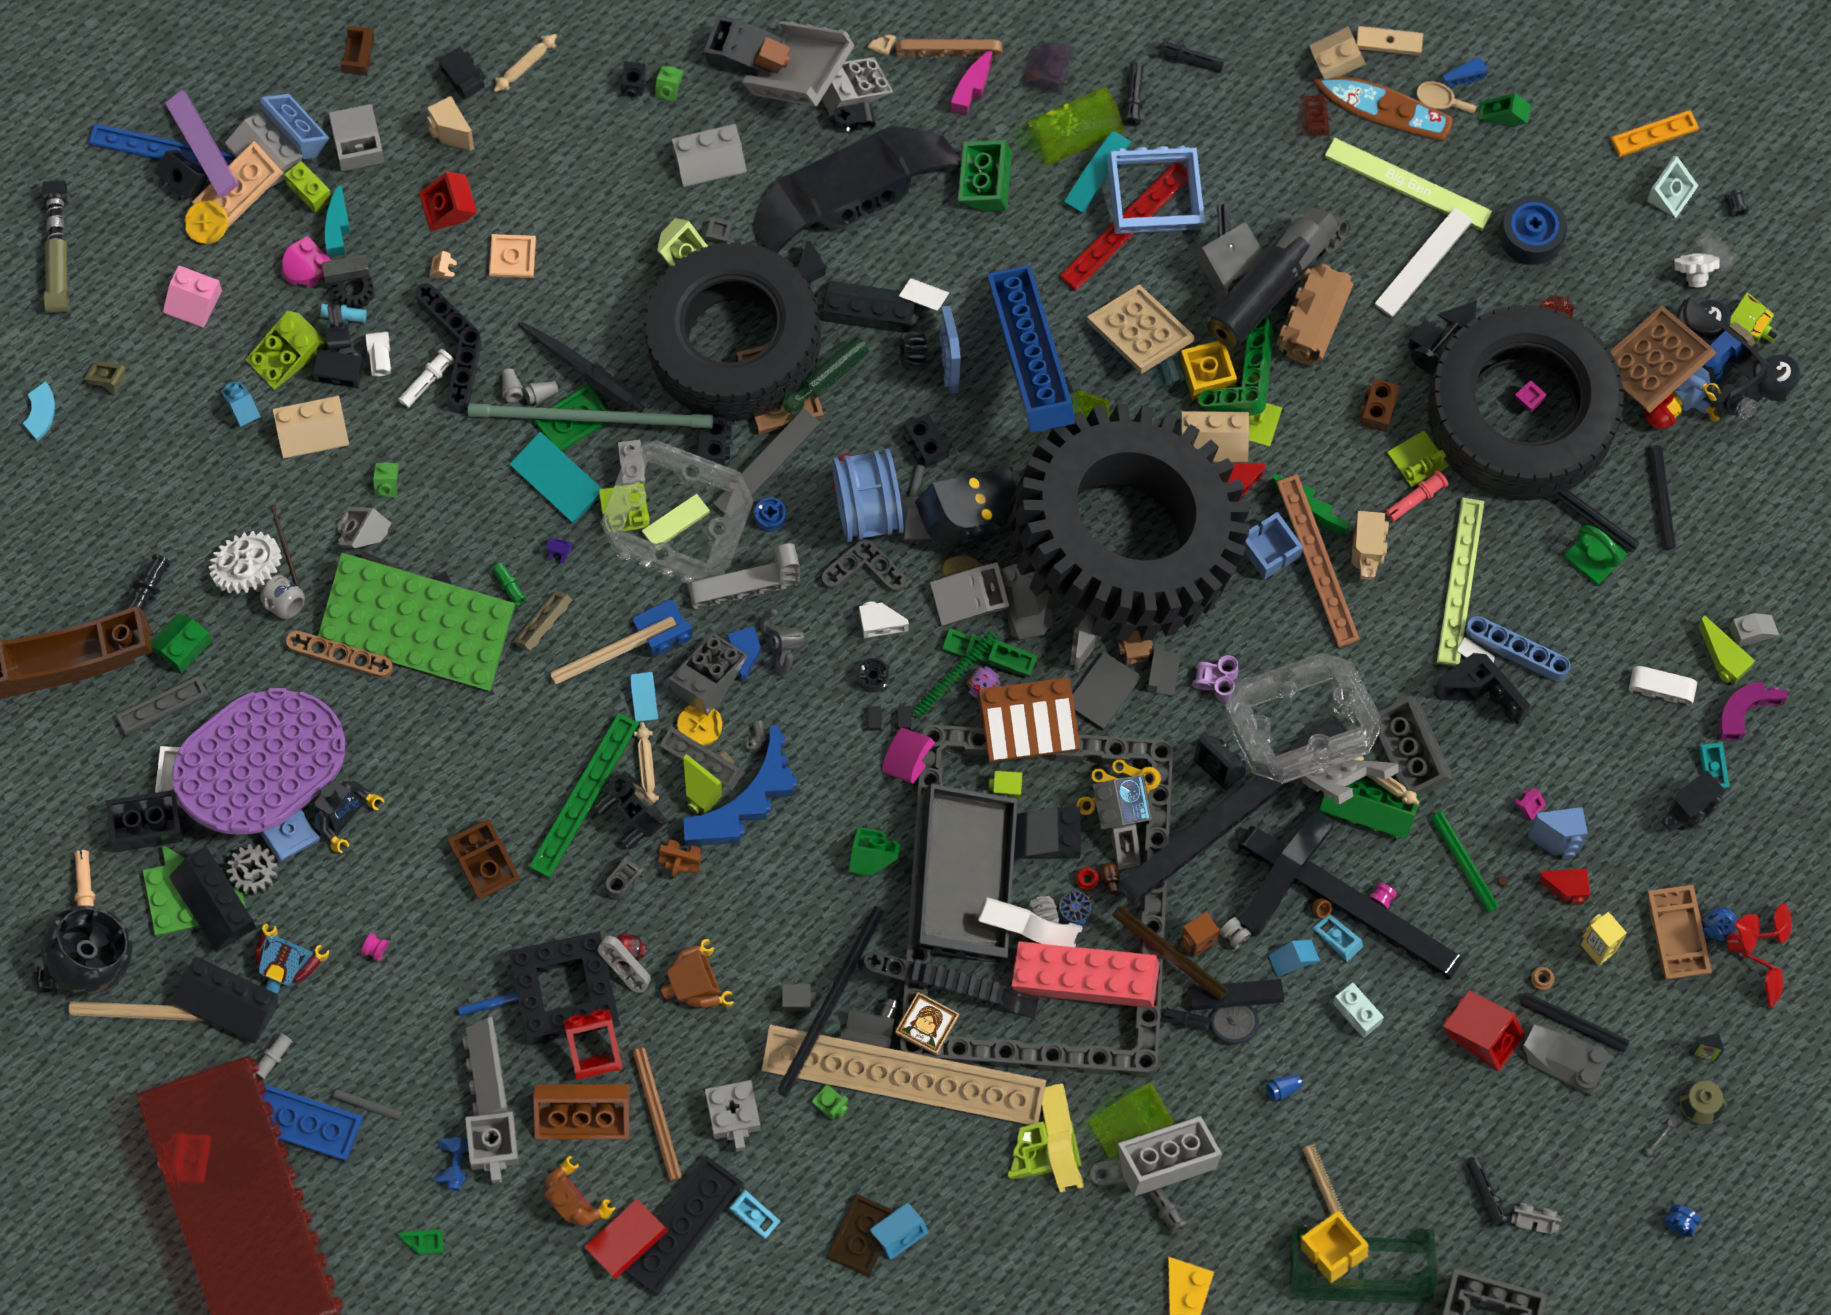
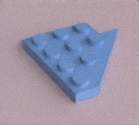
M943 306L941 307L943 324H940L939 341L940 347H942L941 359L942 367H944V386L949 387L950 394H954L959 391L961 359L959 340L951 307Z

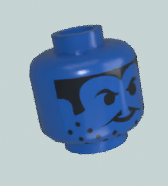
M1716 907L1703 918V933L1710 940L1714 938L1718 941H1723L1736 930L1734 923L1737 921L1735 914L1727 907Z

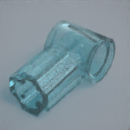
M1178 351L1157 364V367L1160 366L1167 388L1179 386L1185 383L1186 380L1179 363Z

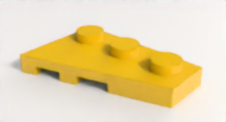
M1169 1257V1315H1201L1214 1272Z

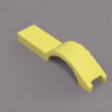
M1064 1084L1045 1087L1042 1107L1048 1133V1152L1059 1191L1066 1192L1065 1187L1077 1185L1079 1189L1084 1188L1082 1176L1077 1168L1072 1150L1071 1134L1073 1130Z

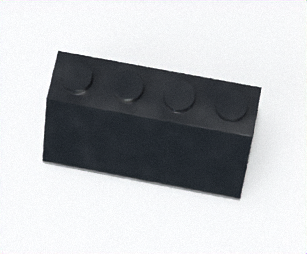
M830 281L825 297L823 321L908 333L911 332L916 302L900 297L899 295L902 291Z
M207 846L186 857L169 876L216 953L256 929L252 917Z
M195 956L183 974L172 1006L256 1044L278 1007V994Z

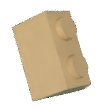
M1349 27L1309 45L1325 80L1340 77L1366 64Z
M451 96L428 107L429 116L426 117L430 125L428 129L434 139L438 138L441 144L469 151L474 149L472 131Z

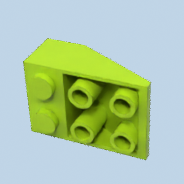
M287 311L246 358V361L275 390L316 357L318 350H322L326 346L327 341L299 313Z

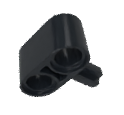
M332 303L327 306L329 322L326 323L329 350L350 348L351 336L348 320L342 319L340 305Z

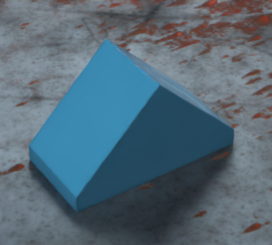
M1312 940L1291 941L1268 955L1277 977L1320 961Z

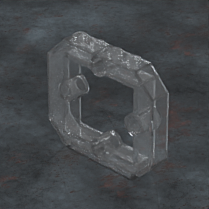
M655 440L629 451L625 455L600 524L613 552L618 553V557L629 561L632 558L639 561V565L651 569L653 566L661 569L660 573L672 577L674 574L682 577L681 580L690 584L698 580L714 577L728 570L754 500L739 471ZM648 461L678 472L680 480L685 485L692 486L701 481L731 493L723 517L712 519L706 528V535L713 542L706 563L674 551L667 543L660 542L655 544L622 531L629 511L640 509L646 500V492L639 484ZM686 469H695L697 476L689 477L686 474ZM635 493L639 496L640 501L633 503L629 500L628 495ZM720 525L724 530V534L717 535L713 531V526ZM661 550L665 552L667 558L659 560L655 552Z
M1325 653L1311 655L1303 660L1288 663L1277 669L1268 670L1262 674L1239 681L1225 705L1226 720L1253 774L1281 783H1286L1369 754L1381 730V715L1354 664L1351 661ZM1330 680L1335 688L1333 692L1334 712L1341 717L1349 716L1355 729L1332 737L1324 734H1315L1308 740V745L1275 756L1269 744L1272 738L1271 722L1264 715H1255L1251 707L1278 697L1290 698L1296 691Z

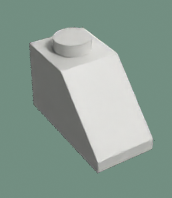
M867 602L863 606H859V616L864 638L908 631V620L883 603Z

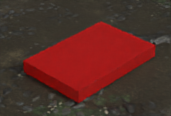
M636 1199L585 1246V1249L616 1279L668 1230Z

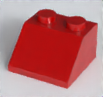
M446 171L419 193L430 231L464 223L477 214L467 177L464 174Z

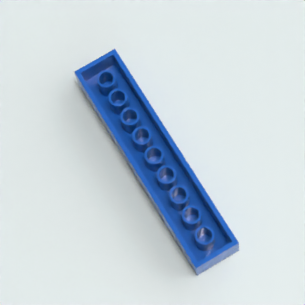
M1031 265L987 274L991 298L1030 433L1075 424L1071 397Z

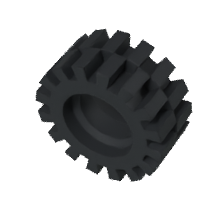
M370 276L333 282L334 295L340 306L347 305L348 308L359 307V309H362L364 304L367 306L369 300L372 301L374 287ZM351 283H358L362 286L361 293L355 296L348 295L345 289Z

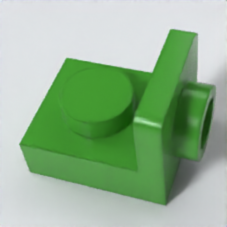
M828 1084L812 1100V1104L832 1121L836 1117L839 1119L843 1117L849 1109L847 1107L848 1098L839 1095Z

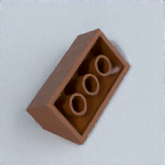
M535 1084V1140L629 1139V1084Z

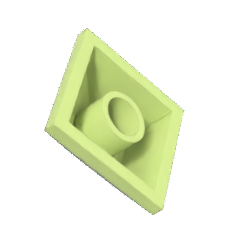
M675 218L661 232L657 251L669 267H671L672 265L675 266V262L682 257H688L689 253L695 250L700 251L701 248L707 247V244L689 221Z

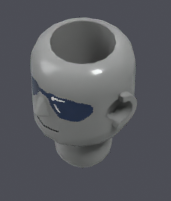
M276 575L271 577L272 579L265 578L263 580L265 585L257 584L255 591L260 593L261 603L277 617L291 619L302 609L305 595L297 585L286 577Z

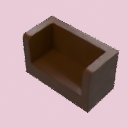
M347 26L348 41L344 61L341 60L340 63L341 72L368 76L375 39L374 31L371 28Z

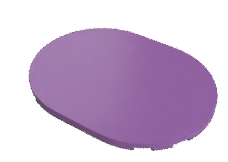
M270 688L268 691L251 692L228 704L193 732L178 750L172 770L173 787L177 800L191 818L201 825L218 832L241 835L258 833L276 827L298 812L321 793L324 786L329 785L336 778L345 757V737L341 723L335 713L325 703L304 692L287 691L286 688Z

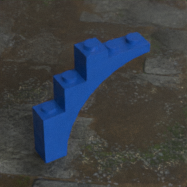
M779 725L770 726V742L765 761L756 778L743 793L718 810L700 816L684 818L685 846L740 843V836H745L744 822L739 821L766 820V813L771 812L770 799L765 798L793 796V789H797L796 775H792L791 768H786V754H781V746H785L784 733H780Z

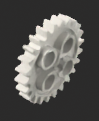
M252 531L247 536L244 532L242 538H238L235 535L234 541L226 540L227 546H219L221 552L213 553L216 558L210 559L212 565L209 566L214 583L222 591L227 590L228 593H231L235 590L236 594H239L241 589H244L245 593H247L249 587L256 590L258 583L265 585L263 581L265 578L272 579L270 573H277L275 567L281 565L279 559L282 558L281 550L274 538L271 539L269 534L264 536L262 532H259L256 536L255 532Z

